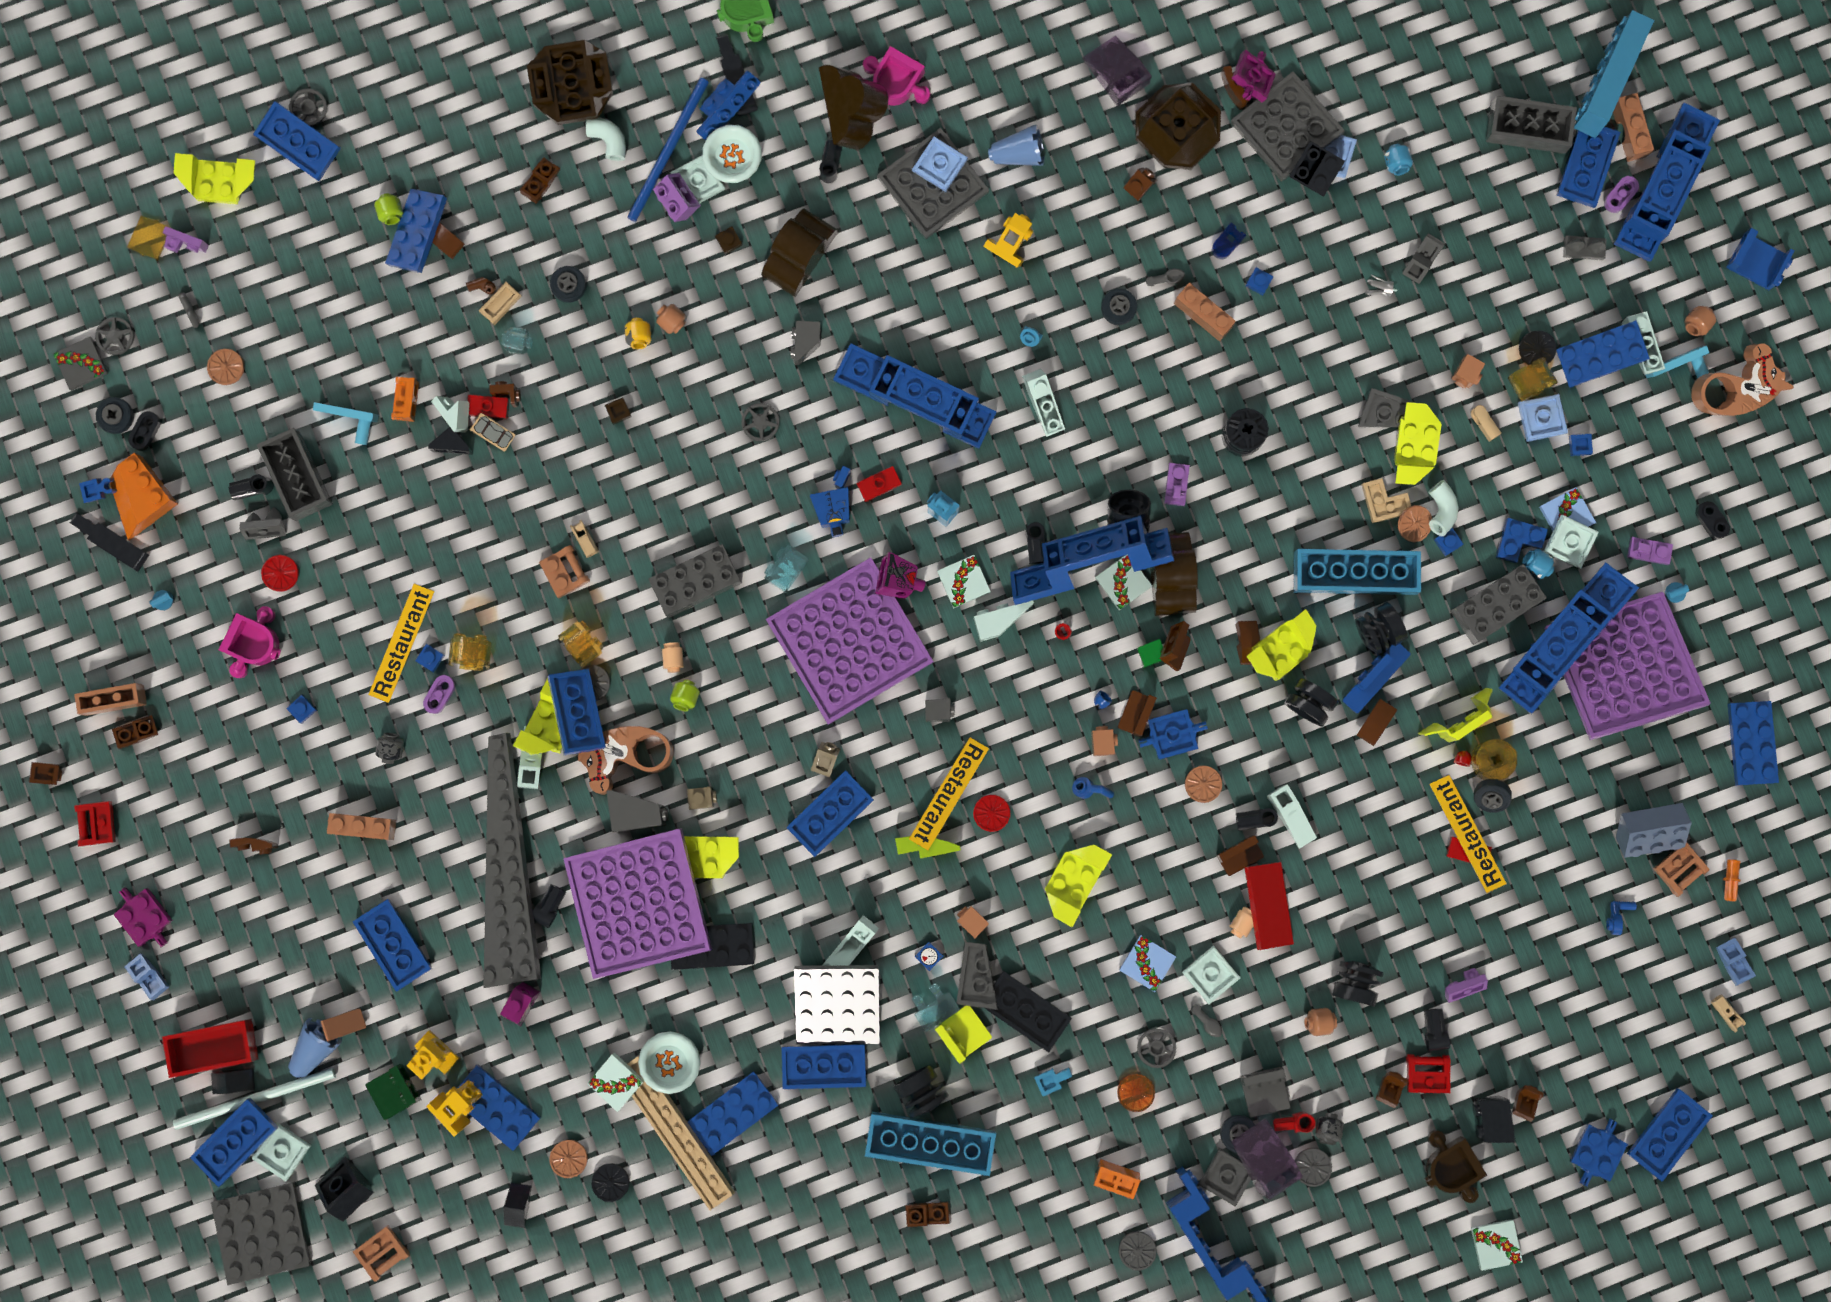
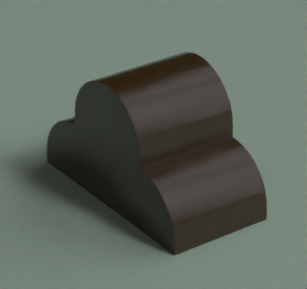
M832 65L820 66L819 72L833 144L854 150L864 148L872 137L873 123L880 120L887 110L888 94L886 89L879 83L863 79L856 72Z
M803 208L794 219L790 218L779 231L761 276L796 297L839 230Z
M1189 532L1169 533L1174 561L1150 567L1155 616L1196 613L1198 571Z

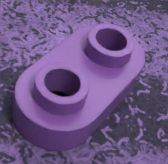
M1632 176L1623 177L1605 198V208L1611 213L1620 212L1639 189L1638 181ZM1624 186H1628L1629 191H1626ZM1611 201H1615L1617 206L1612 205Z
M441 675L435 679L423 701L424 709L427 712L438 714L443 711L455 690V681L451 677ZM445 682H447L449 685L446 690L442 688V685ZM437 700L438 706L434 708L432 702Z

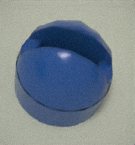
M1099 691L1094 697V704H1099V709L1108 707L1112 702L1110 696L1104 691Z

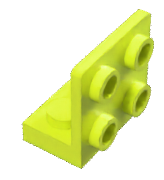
M964 1006L935 1027L936 1032L959 1064L992 1038L971 1006Z

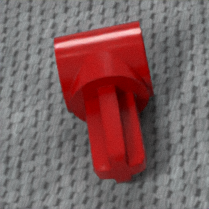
M1301 1111L1292 1114V1117L1274 1119L1273 1127L1275 1131L1294 1130L1295 1133H1308L1314 1129L1315 1119L1307 1112ZM1302 1117H1308L1309 1124L1306 1127H1300L1299 1121Z

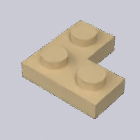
M1382 478L1361 484L1372 523L1399 517L1405 509L1411 506L1408 493L1388 498Z

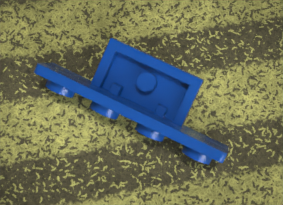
M746 71L735 85L725 78L700 107V110L708 118L697 129L696 133L706 141L707 137L714 130L725 126L761 82L749 71Z
M1401 644L1397 646L1391 645L1382 656L1378 655L1371 662L1373 666L1368 671L1364 670L1357 678L1359 682L1342 699V702L1356 714L1359 713L1407 660L1411 653Z

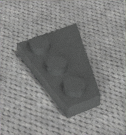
M1371 388L1358 427H1399V420L1405 415L1406 402H1415Z
M965 942L956 1002L958 1005L998 1010L986 944Z

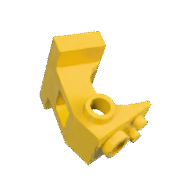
M1015 213L1013 217L1009 216L1003 225L1005 230L998 242L990 238L987 239L983 247L1015 267H1020L1025 259L1016 253L1023 240L1028 241L1033 233L1031 220L1023 214L1018 215ZM1010 231L1019 235L1014 246L1005 241Z
M429 1030L414 1046L418 1052L407 1064V1067L422 1080L434 1067L443 1074H446L460 1057Z
M468 1080L459 1088L454 1086L446 1094L441 1092L426 1107L455 1137L471 1122L466 1116L475 1108L472 1104L482 1097L483 1094L474 1086L472 1081Z

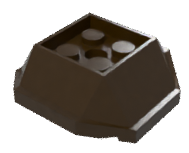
M586 40L544 46L536 57L527 64L532 104L557 125L598 119L613 95L607 53ZM576 81L574 86H567L569 82Z
M1194 83L1163 85L1135 112V140L1164 168L1192 170L1220 142L1221 110ZM1174 121H1181L1184 126L1177 127Z

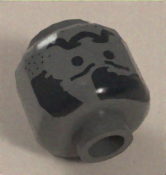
M383 733V736L377 739L375 755L382 759V763L394 764V760L402 758L404 741L400 738L399 734Z
M1325 1113V1116L1317 1119L1315 1136L1320 1139V1143L1336 1145V1142L1342 1140L1344 1122L1338 1119L1337 1114Z

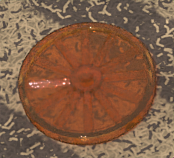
M1130 1074L1119 1083L1117 1096L1124 1108L1132 1112H1141L1149 1108L1153 1103L1155 1089L1152 1082L1144 1075Z

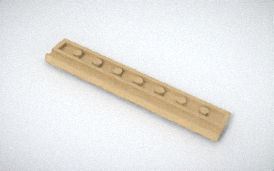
M638 1056L629 1062L628 1065L642 1078L639 1071ZM644 1081L632 1098L709 1211L734 1195L735 1191L670 1096L666 1093L655 1091Z

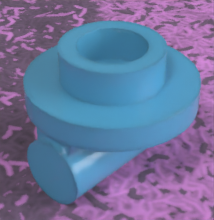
M1027 326L1024 327L1020 334L1021 341L1029 347L1036 346L1043 337L1037 330Z
M1678 582L1671 583L1665 589V596L1670 602H1681L1686 597V593L1689 592V587Z
M160 590L153 595L152 600L149 602L153 608L164 611L173 605V596L166 590Z

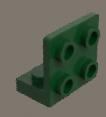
M402 1063L365 1084L384 1120L393 1117L422 1100Z

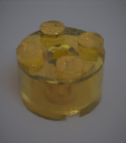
M1544 357L1532 362L1533 364L1522 367L1508 377L1521 402L1541 394L1545 388L1548 389L1558 383Z
M583 620L580 623L576 621L557 636L560 641L564 639L565 645L563 646L577 663L581 661V668H584L602 654L603 645L596 636L594 638L590 636V629Z
M456 633L450 640L448 665L454 667V663L459 664V669L483 670V666L489 669L492 643L484 635H474V638L466 637L465 634Z
M1501 739L1481 742L1475 746L1471 753V765L1474 773L1483 780L1506 779L1514 772L1517 766V751L1508 742ZM1495 756V760H1497L1495 764H1493L1491 757Z

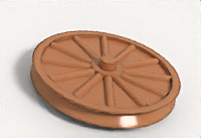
M220 349L210 356L207 363V372L216 383L231 385L237 382L243 375L244 362L235 351Z
M1419 505L1410 506L1405 509L1398 520L1400 535L1410 542H1419L1425 539L1431 531L1429 522L1432 520L1431 513L1425 507Z
M1198 766L1192 769L1186 776L1185 789L1193 800L1207 803L1219 796L1222 790V779L1219 773L1212 767Z
M575 1140L559 1142L550 1153V1166L552 1170L563 1178L578 1176L587 1165V1152L583 1145Z

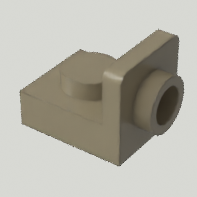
M821 742L811 771L830 777L840 748L830 742Z
M711 786L687 789L689 810L713 808L714 803H717L716 790L713 791Z

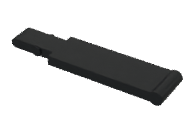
M728 34L716 37L720 54L723 57L720 63L725 78L735 85L745 71L739 54L734 55V49L731 46ZM753 94L737 111L739 117L758 111Z
M75 513L69 522L80 529L81 532L89 535L87 537L89 541L139 572L150 556L103 524L98 522L95 525L91 520L84 518L78 513Z

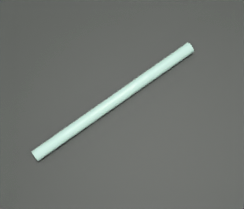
M330 1068L175 1119L173 1120V1126L175 1130L236 1111L248 1098H251L257 1104L336 1078V1072L334 1068Z

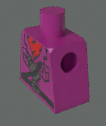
M888 552L881 560L875 594L907 598L914 590L922 592L926 581L916 578L918 567L915 564Z
M521 982L512 991L500 1015L521 1027L540 991Z

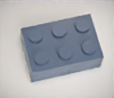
M1683 803L1622 813L1616 840L1624 858L1638 857L1649 853L1656 854L1672 849L1678 850L1686 846L1691 820Z

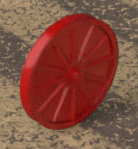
M275 555L264 563L261 577L264 584L271 590L278 592L287 591L296 584L299 577V569L293 559L285 555Z
M984 796L975 804L973 810L974 820L985 831H999L1006 826L1010 819L1009 805L1000 796Z

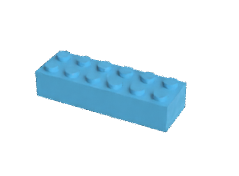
M1632 10L1628 17L1624 16L1619 26L1615 27L1611 35L1613 39L1608 43L1604 51L1606 55L1604 59L1600 60L1596 68L1598 72L1593 76L1589 84L1591 88L1589 92L1585 93L1581 101L1583 105L1576 113L1574 129L1596 138L1609 122L1654 23L1653 19Z
M1297 549L1294 552L1293 593L1417 595L1421 592V551Z
M872 1112L865 1157L990 1176L996 1132L987 1129Z

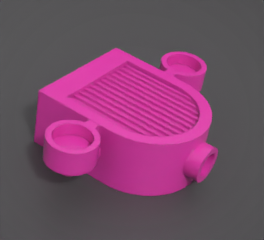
M891 46L880 63L874 56H868L864 59V71L868 74H874L873 82L881 84L886 89L888 105H900L906 102L912 93H914L915 101L919 104H925L929 101V89L925 86H918L925 73L924 65Z
M266 606L259 608L256 621L236 613L218 649L237 658V661L229 669L233 677L241 679L247 675L248 667L245 663L261 666L268 664L273 659L277 660L280 656L279 639L271 628L265 626V623H271L275 618V612L272 608Z

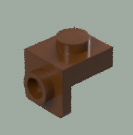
M1142 167L1135 172L1123 188L1139 201L1158 180L1154 177L1153 171Z
M498 381L495 382V385H489L490 394L493 397L510 396L511 405L518 407V402L521 401V392L515 384Z
M31 762L29 783L57 785V781H61L62 769H59L58 764Z
M1389 1071L1381 1080L1376 1100L1395 1108L1398 1105L1403 1087L1408 1083V1079L1404 1078L1400 1073Z
M1524 1085L1516 1093L1512 1114L1530 1122L1533 1121L1538 1102L1543 1098L1544 1093L1534 1086Z

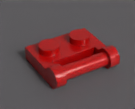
M112 801L74 806L78 818V847L116 842ZM86 811L90 813L92 839H88Z
M1406 1055L1407 1092L1451 1093L1449 1055H1442V1057ZM1415 1065H1442V1071H1415Z

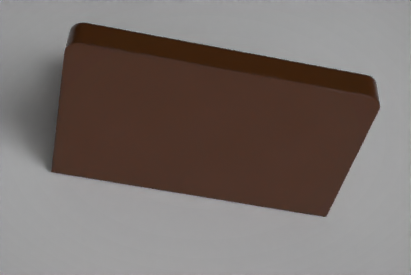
M1185 621L1170 627L1159 658L1175 671L1181 670L1191 638L1186 635L1190 625Z
M1133 690L1119 721L1118 728L1141 737L1157 698Z
M1255 835L1216 855L1227 876L1239 872L1244 867H1248L1264 857L1257 844L1259 842Z

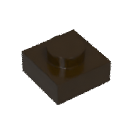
M732 226L715 235L725 255L742 246V242Z
M623 397L605 405L613 425L632 417Z

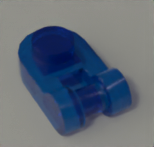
M1232 222L1215 240L1212 246V254L1217 259L1229 257L1247 236L1243 231H1238L1235 228L1236 225ZM1229 235L1235 238L1233 242L1227 239Z

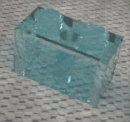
M789 544L786 548L781 547L776 555L778 558L774 564L770 563L764 572L766 574L764 578L785 594L809 561L805 555Z

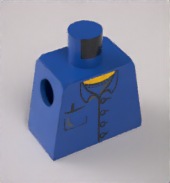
M848 487L810 494L821 527H830L832 537L843 536L842 524L850 523Z

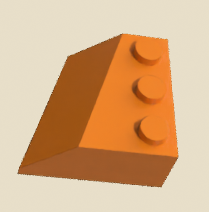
M135 452L118 464L110 477L115 480L110 482L111 489H117L113 496L128 541L178 505L146 460Z

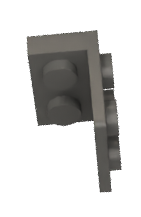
M1282 1067L1240 1076L1250 1117L1290 1108L1283 1079L1286 1075Z

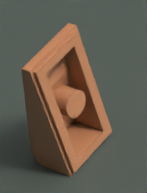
M361 1009L352 1010L320 1021L327 1041L366 1028Z

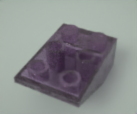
M1116 36L1083 57L1084 62L1116 106L1150 84L1151 74L1141 60Z
M1263 1119L1231 1141L1258 1193L1268 1200H1271L1303 1177L1293 1157L1266 1119Z

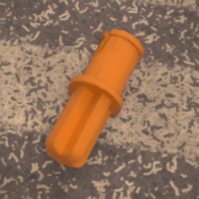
M1727 860L1726 878L1723 879L1725 881L1724 899L1726 901H1737L1738 882H1741L1739 879L1741 861Z

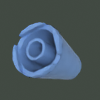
M1038 125L1030 126L991 144V148L988 149L990 161L993 160L995 164L1044 165L1045 157L1040 155L1044 149L1040 130L1037 129Z
M309 1018L303 1024L288 1065L290 1073L294 1077H306L342 1043V1037L330 1041L326 1040L320 1022L322 1020L317 1019L316 1022H312V1018Z

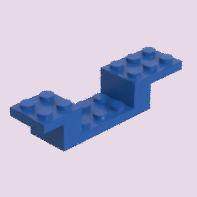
M1687 103L1681 105L1656 156L1659 160L1638 203L1630 209L1614 245L1649 262L1653 259L1660 243L1669 236L1711 150V146H1708L1720 119Z
M850 344L833 378V381L886 406L892 403L943 427V433L980 449L997 413L979 404V398L888 355L883 359L853 344Z
M1138 516L1043 543L1044 563L1010 572L1013 601L1015 605L1072 590L1074 589L1072 570L1128 555L1134 572L1174 561L1168 528L1147 533L1142 517Z
M1605 562L1582 590L1580 589L1517 663L1512 673L1499 687V690L1532 715L1556 687L1563 675L1592 641L1602 633L1639 587Z
M1181 1167L1176 1170L1186 1190L1168 1200L1166 1204L1224 1298L1228 1301L1248 1288L1256 1302H1272L1269 1297H1264L1267 1292L1258 1279L1254 1280L1252 1278L1255 1276V1273L1246 1260L1242 1262L1237 1257L1221 1268L1214 1256L1209 1257L1208 1253L1211 1250L1202 1237L1198 1239L1197 1235L1200 1232L1192 1220L1210 1209L1207 1205L1210 1200L1201 1187L1197 1189L1198 1181L1190 1169L1186 1171Z

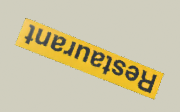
M413 584L368 695L388 703L390 702L434 591Z
M972 738L968 739L909 840L926 850L930 849L989 750L988 747Z
M1450 775L1430 783V787L1486 893L1506 885L1505 879Z

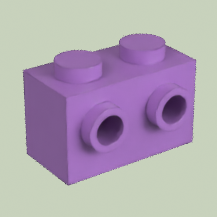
M679 173L666 175L653 189L658 200L663 204L669 217L674 222L687 220L701 206Z

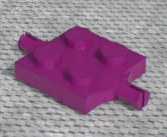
M1245 50L1241 53L1232 79L1245 89L1243 94L1245 100H1250L1251 96L1263 103L1269 95L1276 74L1264 63L1266 53L1260 51L1258 56L1255 57Z
M127 887L119 891V894L126 902L113 915L135 944L140 947L153 938L161 948L168 944V941L161 932L173 920L151 891L146 888L136 896H132Z

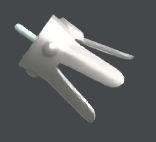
M1371 274L1372 277L1380 281L1369 279L1367 280L1368 284L1382 290H1368L1365 294L1390 297L1392 291H1397V289H1393V281H1384Z

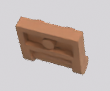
M572 545L564 547L559 552L539 562L557 598H561L590 582L589 577L585 576L573 553ZM565 556L578 578L575 582L572 581L561 560Z
M1687 842L1685 847L1674 850L1653 868L1676 897L1683 894V890L1700 875H1705L1709 871L1707 865ZM1695 864L1696 868L1676 884L1674 880L1691 865Z
M389 1225L353 1251L356 1258L375 1282L400 1260H405L410 1256L407 1248L402 1245ZM394 1247L397 1251L396 1254L377 1268L372 1265L373 1262Z

